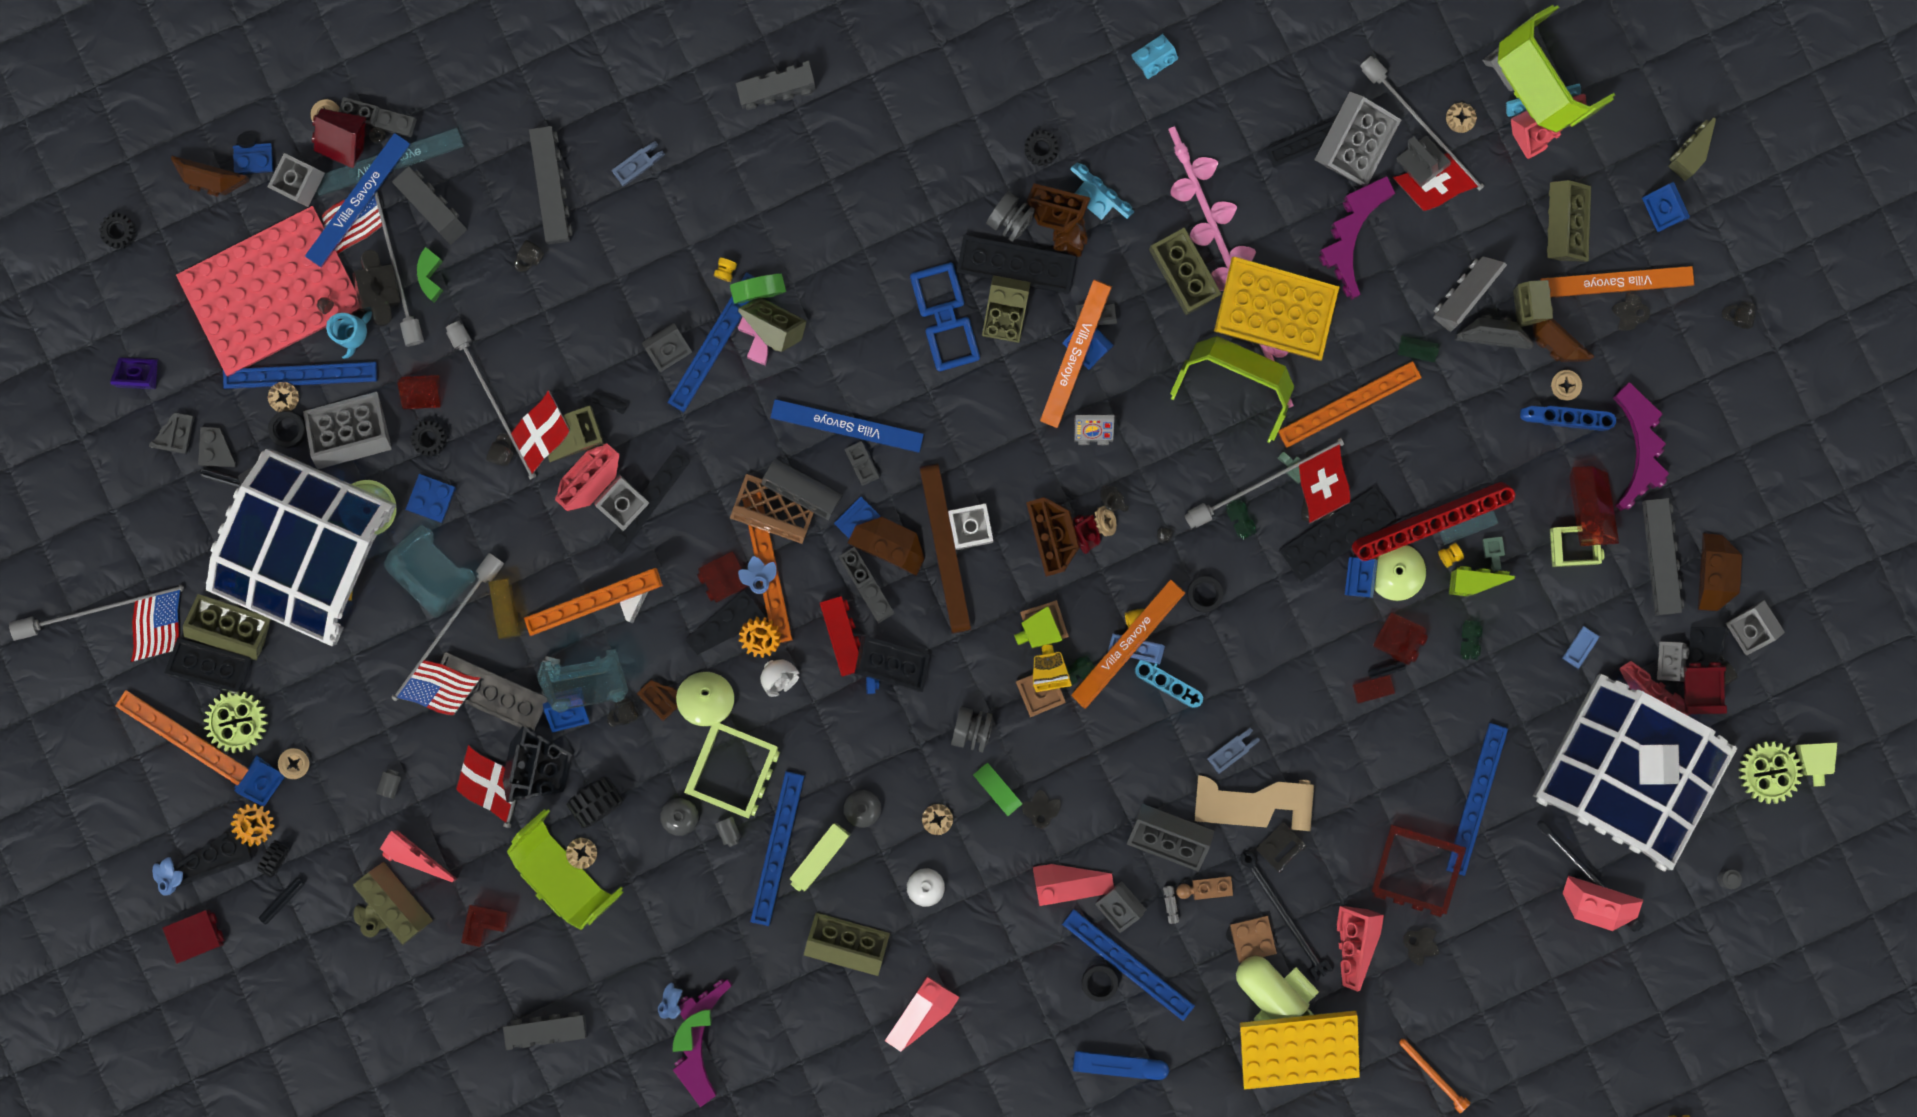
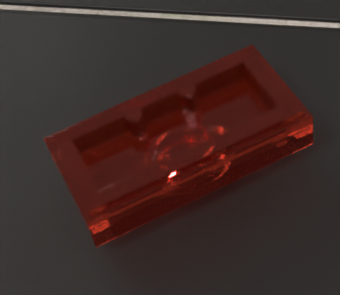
M1390 675L1352 685L1357 704L1395 694Z

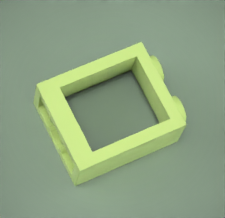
M1599 525L1551 528L1552 567L1601 564L1602 560H1604L1603 548L1601 549L1600 541L1603 540L1602 529H1599ZM1591 532L1593 559L1563 561L1561 533Z

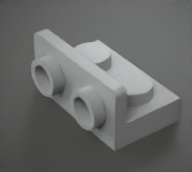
M1678 642L1659 643L1657 680L1684 682V666H1686V659L1689 658L1687 644Z

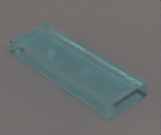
M1492 510L1442 530L1439 533L1444 545L1499 523Z

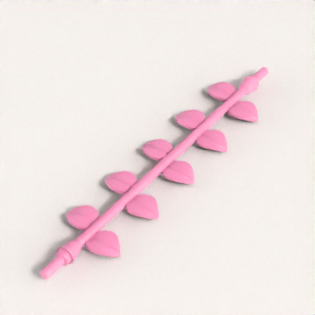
M1174 126L1168 129L1175 144L1174 153L1178 156L1179 161L1183 163L1189 179L1183 178L1176 181L1171 187L1170 193L1172 197L1182 202L1189 201L1196 194L1208 223L1197 224L1191 230L1189 237L1193 243L1199 246H1207L1215 238L1227 268L1215 269L1211 276L1219 290L1224 291L1232 257L1252 261L1256 251L1251 247L1238 246L1233 248L1229 254L1216 222L1218 224L1230 222L1237 206L1230 202H1217L1210 210L1198 179L1207 180L1212 177L1217 168L1218 161L1212 158L1201 157L1194 160L1191 165L1188 147L1185 146V143H1182ZM1260 344L1264 356L1275 361L1273 356L1282 358L1289 353ZM1291 398L1289 399V402L1287 404L1289 405L1288 408L1294 406Z

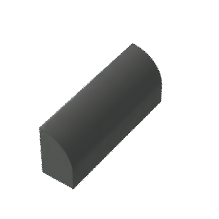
M776 458L771 463L761 485L828 521L843 497V494Z

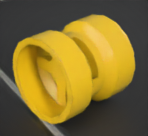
M720 257L718 269L714 271L713 276L731 282L733 278L732 272L736 270L737 263Z
M1456 542L1451 544L1449 548L1438 551L1439 557L1446 568L1452 566L1453 562H1459L1464 559V555Z

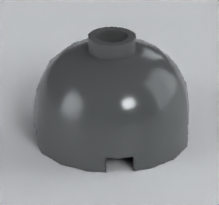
M868 790L854 791L846 798L843 806L847 821L859 828L875 824L880 818L882 811L879 798Z
M674 798L663 806L660 813V821L668 833L675 836H684L696 828L699 816L696 806L690 800Z

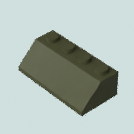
M1570 180L1550 182L1548 258L1558 261L1589 262L1591 186Z
M1185 228L1151 245L1149 251L1185 315L1196 311L1221 295L1218 286Z
M197 594L183 624L184 637L257 660L264 646L271 619Z
M384 862L353 884L356 891L402 946L433 922Z
M816 913L808 936L804 956L878 976L890 933Z

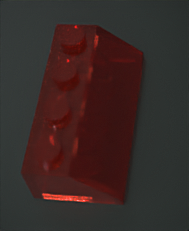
M1593 466L1572 467L1569 479L1580 546L1619 544L1608 473Z

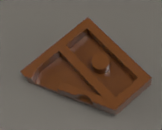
M650 680L637 692L640 699L663 722L678 708L676 702L677 690L669 686H664Z

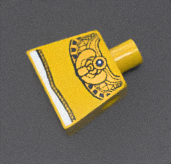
M1053 645L1042 646L1043 655L1034 657L1033 686L1035 691L1041 692L1072 686L1061 652L1054 653Z

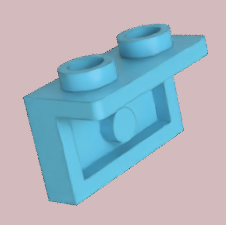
M1163 34L1131 54L1133 60L1143 70L1147 79L1178 60L1174 46Z

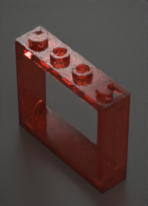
M1391 825L1371 892L1375 893L1374 897L1385 900L1387 896L1393 898V903L1403 906L1405 902L1412 904L1411 908L1423 911V908L1431 910L1430 914L1442 917V914L1447 915L1466 847ZM1394 835L1458 854L1442 907L1379 888Z

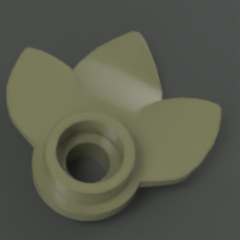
M367 905L366 909L361 906L355 907L354 920L360 925V930L364 936L374 937L381 929L387 928L369 905ZM369 924L374 926L372 930L366 929Z

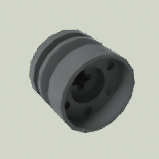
M1008 191L995 207L986 224L995 231L1005 226L1003 236L1006 237L1012 231L1009 240L1014 242L1025 232L1031 223L1035 209L1030 207L1025 213L1024 211L1028 204L1025 202L1019 208L1016 207L1019 198Z
M960 706L951 745L963 748L966 741L969 740L971 741V750H974L975 742L980 743L978 752L983 753L984 748L989 742L993 726L992 714L987 713L986 721L981 720L982 711L979 712L975 719L972 718L973 709Z

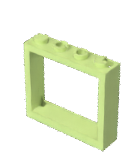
M721 723L712 725L684 793L750 819L751 815L755 816L758 805H756L758 797L762 799L765 792L764 782L769 780L773 770L770 767L772 762H777L780 752L777 750L779 747ZM719 730L770 750L746 811L695 791Z
M833 823L790 877L792 881L790 885L799 892L801 890L806 891L851 834L839 824Z

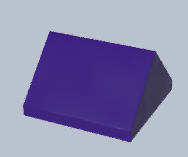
M119 358L110 381L111 385L117 388L156 389L157 360Z

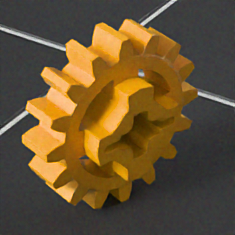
M758 616L755 618V621L750 618L747 623L744 622L739 632V635H741L739 642H743L742 649L747 647V654L752 651L754 652V657L760 654L764 658L765 653L771 656L772 651L776 652L781 642L779 639L781 633L777 632L778 626L773 627L772 620L769 623L766 622V617L762 621Z
M246 804L244 809L239 808L237 810L238 814L235 813L233 815L235 820L231 822V825L235 826V828L232 830V833L237 832L236 840L242 838L241 844L248 841L249 846H252L254 842L259 846L261 840L266 842L268 840L267 836L270 837L272 835L270 829H273L274 825L270 824V822L273 820V817L268 818L269 810L263 812L264 806L257 809L256 804H253L251 808ZM254 813L253 816H245V814ZM252 834H261L257 837H251Z

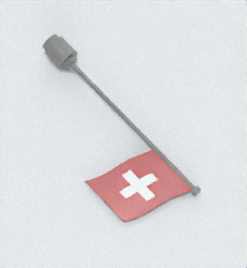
M1372 56L1360 65L1363 69L1362 72L1373 84L1376 82L1378 84L1384 83L1446 151L1444 155L1451 162L1450 166L1422 187L1408 173L1392 178L1422 211L1436 208L1468 190L1477 188L1480 191L1484 187L1483 183L1480 184L1385 80L1388 77L1386 75L1388 72L1386 68Z
M1341 438L1338 439V442L1213 507H1210V505L1206 506L1204 503L1194 507L1184 515L1190 528H1198L1212 520L1213 511L1298 466L1301 487L1309 511V524L1350 503V490L1341 459L1340 446L1344 445Z

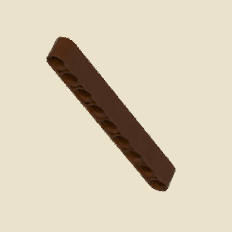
M939 464L920 466L952 634L971 630Z

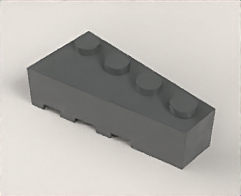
M809 61L803 62V66L799 68L794 65L786 67L783 73L773 71L766 74V78L763 79L761 76H757L736 83L742 109L746 108V110L755 109L760 104L772 105L776 103V100L780 99L788 101L800 94L808 96L813 93L812 91L816 90Z
M408 166L392 183L450 245L453 244L467 231L457 219L460 215L452 207L448 209L445 206L448 202L441 195L437 197L434 194L435 188L429 182L425 184L422 181L424 177L417 169L413 171Z
M579 1011L569 1012L566 1017H561L560 1014L549 1015V1019L541 1020V1016L531 1017L528 1022H522V1019L510 1020V1024L503 1027L506 1050H512L514 1047L519 1046L520 1048L535 1046V1044L546 1045L556 1041L566 1042L586 1039L588 1037L585 1014L580 1015Z

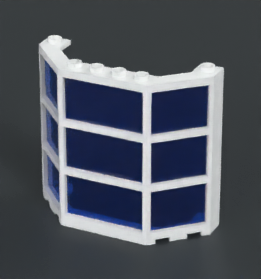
M265 449V451L261 452L258 461L240 488L236 489L233 495L234 503L232 506H229L226 512L225 524L222 523L219 528L218 534L220 536L218 541H215L211 547L212 555L210 557L206 590L330 646L337 645L344 628L340 626L341 624L337 623V620L342 618L345 606L372 543L377 536L374 532L390 521L396 504L273 449Z
M1599 674L1533 796L1537 798L1536 802L1545 807L1547 804L1554 805L1579 817L1577 821L1586 826L1590 823L1595 826V831L1603 835L1606 833L1612 835L1613 841L1621 845L1623 842L1630 845L1629 849L1637 854L1643 852L1652 859L1651 861L1656 863V868L1664 872L1666 870H1673L1737 748L1729 744L1722 736H1714L1715 731L1649 694L1638 689L1628 690L1630 686L1617 680L1615 682L1607 676ZM1639 745H1679V784H1640Z

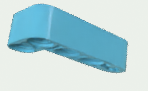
M1143 660L1138 661L1135 667V674L1138 678L1188 707L1196 708L1202 704L1203 696L1198 690L1156 667V663ZM1141 665H1146L1149 668V673L1146 676L1139 673ZM1158 674L1166 678L1164 685L1156 683L1155 678ZM1174 684H1179L1182 687L1180 695L1173 693L1172 687ZM1188 689L1190 691L1187 694H1189L1190 696H1194L1196 694L1197 700L1199 701L1198 703L1194 702L1193 704H1191L1190 698L1186 696L1185 699H1182L1181 697L1184 696L1186 690Z

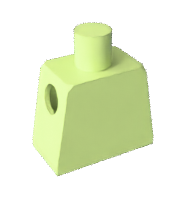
M1837 743L1796 745L1802 774L1813 775V787L1825 786L1824 774H1834Z

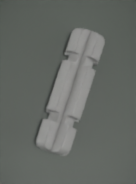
M1165 886L1163 891L1164 895H1166V910L1169 913L1168 922L1170 924L1178 923L1176 899L1173 896L1175 894L1174 887Z

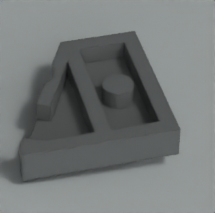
M173 413L168 423L159 431L158 436L153 442L151 441L149 447L187 454L194 417Z
M200 427L198 465L237 468L222 429Z

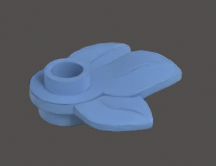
M753 556L748 563V570H739L738 574L740 581L750 586L754 593L763 594L768 590L769 582L775 578L777 569L774 562L764 565L759 558ZM758 581L763 582V586L761 588L756 587V583Z
M171 857L165 858L160 864L155 863L153 865V878L158 883L159 892L165 896L172 894L176 887L181 884L183 872L174 870Z
M669 983L666 986L662 1002L658 1006L659 1016L664 1019H675L681 1013V1009L677 1004L682 990L674 988L673 983Z

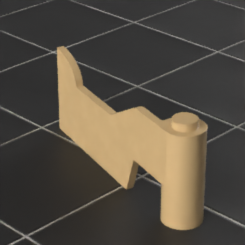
M1198 775L1195 821L1267 827L1274 810L1284 809L1293 810L1291 830L1311 831L1314 785H1310L1311 781L1299 780V784L1276 782L1256 793L1219 791L1217 784L1212 779Z

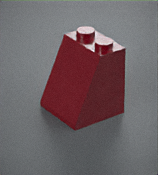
M321 108L318 114L313 117L315 132L312 134V143H314V151L354 168L364 151L366 117Z

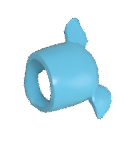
M368 311L362 319L348 313H337L327 321L326 329L328 336L342 347L348 348L347 354L342 356L343 359L351 357L355 353L356 348L363 344L367 335L366 324L371 319L373 311Z

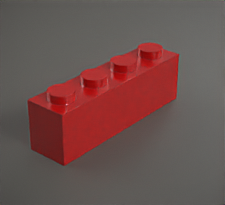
M842 596L820 602L841 676L854 674L860 642L858 636L854 637L852 629H855L853 619L848 618L846 612L850 610L847 599L843 600Z

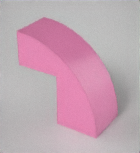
M742 317L738 330L755 337L747 358L766 366L768 345L763 342Z

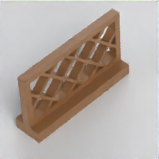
M746 474L730 518L803 544L813 512L810 510L803 511L801 506L795 502L785 505L782 495L778 493L767 499L763 490L768 488L765 486L761 487L762 479ZM747 481L756 483L758 489L749 492L746 487ZM760 492L764 501L755 504L751 495ZM747 497L752 506L747 508L739 506L740 500ZM779 499L782 507L773 510L769 502ZM767 504L770 512L762 514L757 507ZM797 505L800 514L791 517L787 508ZM784 510L788 519L781 521L777 518L776 513ZM803 517L806 524L804 528L796 526L793 520Z

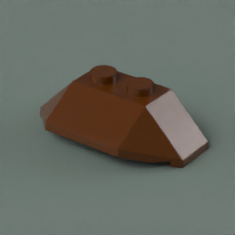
M176 156L171 157L183 182L193 191L200 192V189L206 190L207 194L218 197L219 194L227 195L249 182V178L246 175Z
M1035 183L1027 199L1028 205L1035 209L1033 215L1039 226L1068 233L1082 219L1090 201V198Z
M1553 318L1533 324L1535 342L1541 348L1548 349L1550 356L1554 360H1560L1561 362H1585L1593 359L1594 355Z
M1045 497L1026 502L1046 577L1065 572L1080 548L1070 510Z
M884 517L856 525L847 542L917 576L924 561L917 533Z
M1702 534L1698 610L1718 611L1740 593L1742 554L1723 535Z

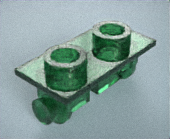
M1401 336L1397 355L1435 363L1439 352V344Z
M1238 499L1227 504L1226 512L1231 522L1236 519L1239 520V523L1233 525L1238 537H1241L1243 540L1256 534V525L1252 519H1249L1245 503Z
M1465 621V624L1462 625V638H1469V641L1461 642L1460 655H1462V659L1470 660L1471 656L1472 660H1478V656L1481 654L1479 637L1482 636L1483 629L1478 621H1474L1473 625V621Z
M1088 656L1080 657L1074 664L1066 667L1072 685L1078 682L1076 675L1079 674L1080 678L1084 679L1095 668Z

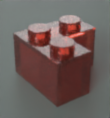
M475 904L469 905L461 943L482 947L487 929L500 932L506 931L510 912Z

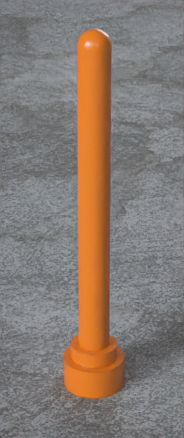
M1405 1039L1399 1041L1400 1046L1454 1101V1108L1459 1113H1462L1471 1102L1466 1097L1459 1096Z

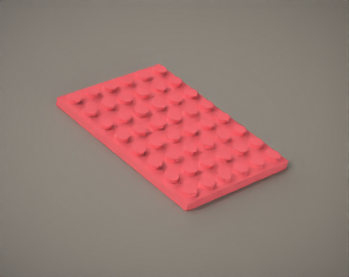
M313 206L176 274L227 377L326 328L327 321L331 316L337 313L353 314L365 308L336 250L333 251L322 268L305 257L306 253L325 229Z

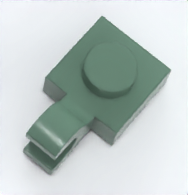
M1282 452L1277 458L1287 468L1301 461L1298 457L1292 460L1285 452ZM1299 466L1286 473L1298 484L1301 482Z
M1503 538L1483 539L1485 559L1491 558L1492 572L1500 571V557L1505 556Z

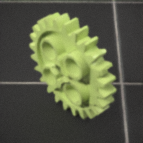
M228 692L227 697L224 694H220L221 700L214 698L216 705H208L212 711L205 712V714L209 715V719H204V722L209 723V726H206L204 729L211 731L207 737H214L211 742L212 744L219 742L218 749L225 746V752H228L230 748L232 753H236L237 748L242 753L244 752V747L251 750V743L258 745L256 739H263L260 732L267 731L262 728L263 725L268 724V722L263 721L267 714L261 713L265 707H258L261 702L260 700L253 702L254 695L247 698V692H243L241 696L240 693L233 696V693ZM242 705H245L248 710L244 716L239 712ZM224 709L229 713L228 718L225 720L220 716L221 711ZM235 718H253L250 721L239 722L237 726L232 724L223 727L219 726L220 723L231 722ZM246 724L251 726L249 734H245L243 731V727ZM227 728H230L233 732L232 737L229 739L224 735Z
M1763 742L1762 747L1756 744V750L1749 748L1751 755H1743L1747 760L1740 761L1744 768L1738 769V771L1744 774L1739 777V779L1745 780L1741 786H1748L1745 792H1753L1752 799L1759 796L1758 802H1763L1765 799L1766 804H1770L1771 800H1773L1774 804H1777L1778 798L1781 801H1786L1785 795L1792 797L1790 791H1797L1794 785L1801 784L1797 777L1803 776L1797 771L1802 769V767L1796 766L1800 759H1793L1796 753H1788L1790 747L1782 749V743H1779L1776 747L1775 742H1771L1770 746L1767 742ZM1777 756L1782 759V764L1779 767L1774 763ZM1757 760L1763 762L1761 770H1758L1755 766ZM1784 768L1787 769V771L1783 773H1775L1771 775L1754 777L1755 773L1768 772L1770 770H1779ZM1781 775L1785 777V784L1783 786L1778 783V778ZM1762 778L1767 783L1764 789H1761L1759 786V781Z

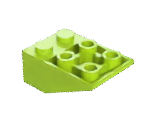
M1460 566V568L1451 572L1449 594L1468 597L1513 580L1515 576H1511L1510 572L1498 571L1494 574L1490 573L1491 570L1489 569L1471 571V567Z

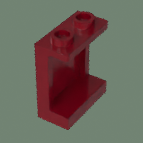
M1709 662V666H1701V663H1689V666H1684V705L1686 714L1727 713L1724 690V671H1726V667L1721 665V662Z
M205 910L163 927L176 964L224 945L222 942L224 941V936L221 930L217 929L215 924L217 923V918L214 912Z

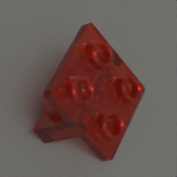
M439 375L409 376L398 379L397 384L403 409L441 407Z

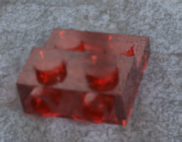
M733 551L698 568L700 573L697 576L701 584L706 583L709 589L706 593L710 601L715 600L716 603H719L749 587L739 579L738 571L742 570Z
M1391 612L1373 646L1391 655L1392 658L1410 665L1411 661L1415 662L1419 656L1417 650L1420 645H1425L1428 635H1426L1425 627Z

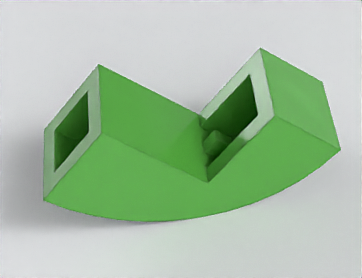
M425 247L418 260L417 277L425 295L435 303L443 293V290L433 283L430 277L443 261Z
M782 274L760 276L730 285L734 304L745 303L756 298L774 297L786 292Z
M988 763L973 774L1007 816L1022 805L1021 801Z
M711 1009L696 1012L682 1023L673 1041V1052L691 1051L694 1049L692 1027L711 1026Z

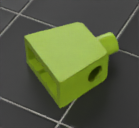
M1045 607L1022 622L1024 631L1014 634L1018 645L1029 641L1031 648L1062 641L1049 607Z

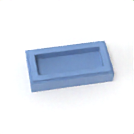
M1582 626L1562 659L1579 669L1600 636Z

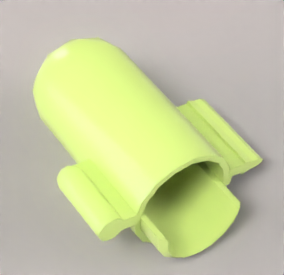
M1261 956L1248 957L1238 966L1236 980L1239 986L1261 1009L1255 1016L1254 1021L1314 1015L1308 1009L1309 1002L1319 991L1297 967L1283 978L1270 962Z

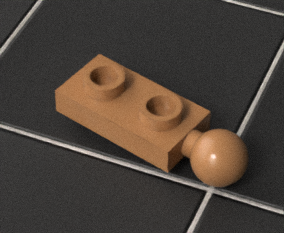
M1231 876L1192 880L1191 887L1185 883L1180 884L1177 887L1176 893L1181 899H1187L1193 894L1194 900L1233 896Z

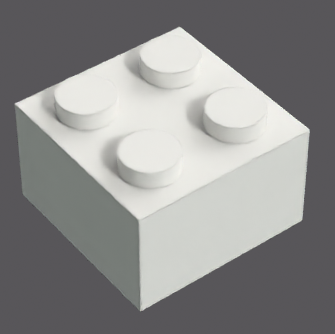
M986 504L948 511L955 550L993 543Z

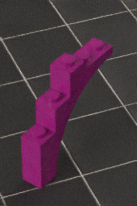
M1387 176L1345 196L1343 205L1346 212H1350L1351 215L1332 224L1333 229H1331L1335 240L1338 239L1339 242L1319 252V260L1322 266H1326L1327 269L1335 266L1334 273L1338 280H1342L1344 285L1342 287L1343 292L1351 300L1360 296L1353 270V250L1357 235L1368 215L1395 194Z
M1630 382L1613 397L1630 422L1636 447L1635 468L1631 481L1624 495L1615 505L1620 511L1625 508L1627 510L1630 509L1636 502L1634 499L1638 495L1642 496L1649 489L1647 485L1652 489L1657 486L1661 488L1667 482L1666 477L1669 475L1653 458H1658L1664 452L1663 447L1666 445L1650 429V427L1653 429L1660 423L1661 420L1659 418L1662 416V413Z
M721 979L713 985L715 989L712 992L705 991L698 997L700 1000L698 1002L693 996L691 998L684 997L678 1002L681 1009L680 1015L686 1020L701 1010L711 1009L712 1011L719 998L733 984L729 979L726 981ZM705 1026L692 1027L694 1049L683 1051L688 1058L682 1057L675 1062L676 1067L673 1071L697 1104L702 1107L714 1098L717 1093L710 1083L704 1067L702 1042Z

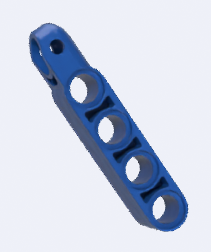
M1530 406L1520 410V418L1522 420L1542 423L1544 425L1607 431L1616 424L1615 415L1604 411L1556 406ZM1545 411H1550L1553 414L1552 420L1545 418ZM1565 413H1569L1572 416L1571 422L1564 420ZM1584 415H1588L1591 418L1590 424L1583 422ZM1603 417H1607L1610 420L1609 426L1602 424Z
M1075 1051L1073 1071L1153 1080H1163L1169 1074L1168 1065L1164 1061L1157 1059Z

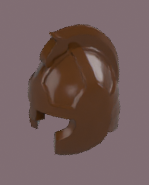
M1083 218L1068 233L1054 230L1053 241L1055 242L1054 249L1056 251H1066L1068 254L1076 257L1082 256L1084 244H1087V232L1084 227L1085 221Z

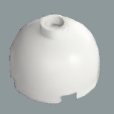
M771 660L765 664L760 677L762 687L768 696L780 695L779 691L782 689L785 692L788 691L798 681L799 677L797 674H799V671L792 663L786 660Z
M930 868L915 871L907 882L909 898L915 904L922 907L937 904L945 892V883L942 876Z

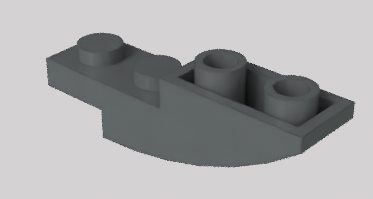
M343 97L339 112L366 117V126L408 137L412 136L417 121L414 117L381 109L378 106Z
M853 547L838 556L877 622L880 623L895 614L856 548Z

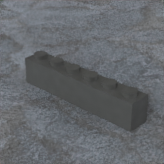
M552 126L529 129L545 242L548 245L569 242L573 232L571 224L568 225L567 222L570 212L569 207L565 206L564 199L567 198L566 188L562 187L561 180H564L563 168L559 169L558 161H562L560 150L556 149V143L559 142L558 133L554 131Z
M1669 498L1646 500L1642 502L1655 616L1682 613V609H1684V600L1680 598L1682 582L1680 578L1678 579L1677 573L1680 570V564L1675 556V552H1677V542L1673 539L1675 523L1671 521L1673 505L1671 502L1669 503Z

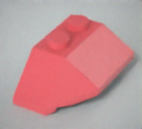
M607 443L588 450L561 479L555 500L566 511L590 506L616 478L619 454Z
M1568 876L1563 890V895L1575 919L1610 931H1614L1638 918L1643 903L1642 899L1572 876Z

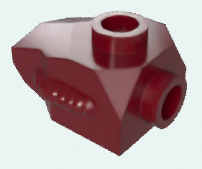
M1082 514L1073 518L1079 547L1084 554H1087L1101 542L1099 528L1096 527L1097 523L1094 520L1093 514L1086 516Z

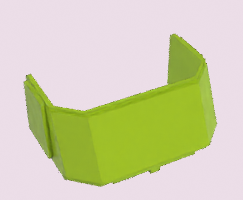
M1552 5L1532 16L1515 29L1511 35L1499 42L1498 64L1514 89V95L1521 100L1531 118H1534L1539 126L1557 133L1570 125L1573 127L1597 113L1614 100L1615 93L1591 106L1573 99L1534 38V27L1559 9L1558 5L1555 7Z
M1219 336L1196 343L1189 360H1185L1170 393L1172 395L1171 399L1174 400L1189 365L1204 360L1214 362L1276 390L1282 408L1268 436L1267 442L1274 441L1289 407L1287 404L1294 389L1286 366Z
M544 809L516 834L507 853L515 868L521 873L520 876L537 893L535 896L539 900L543 899L567 923L582 930L588 924L591 925L624 893L622 891L623 887L621 886L611 895L602 890L583 869L573 867L567 860L566 851L549 834L543 821L550 813V810L546 811Z

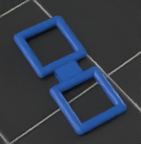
M950 262L911 273L910 279L921 316L926 317L934 314L937 325L928 327L925 331L936 370L944 371L978 361L980 354L968 317L956 320L953 311L954 308L961 307L965 303L954 264ZM948 271L956 300L926 308L918 279ZM964 326L972 355L942 363L934 334Z

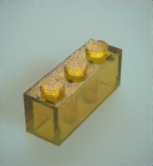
M510 579L488 582L498 639L519 637L520 631Z

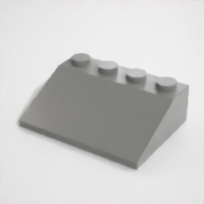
M1349 92L1315 161L1365 187L1370 182L1401 119L1367 98Z
M1484 256L1480 260L1476 258L1469 266L1472 270L1468 275L1464 273L1457 281L1459 286L1456 289L1452 288L1445 296L1448 298L1444 304L1440 302L1434 309L1436 314L1433 319L1451 332L1461 323L1507 264Z
M378 392L303 411L310 455L317 469L392 450Z

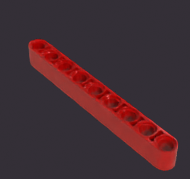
M1504 482L1496 483L1357 539L1352 545V551L1362 561L1371 560L1507 505L1515 499V492ZM1507 490L1506 494L1501 496L1502 492ZM1489 497V500L1483 503L1485 498ZM1472 504L1471 508L1466 510V507ZM1452 511H1454V514L1451 517H1448V515ZM1437 518L1436 522L1434 524H1431V521ZM1419 525V528L1413 531L1414 527ZM1401 533V536L1395 539L1396 535ZM1384 540L1381 545L1377 546L1379 541ZM1363 547H1366V550L1360 553V550Z

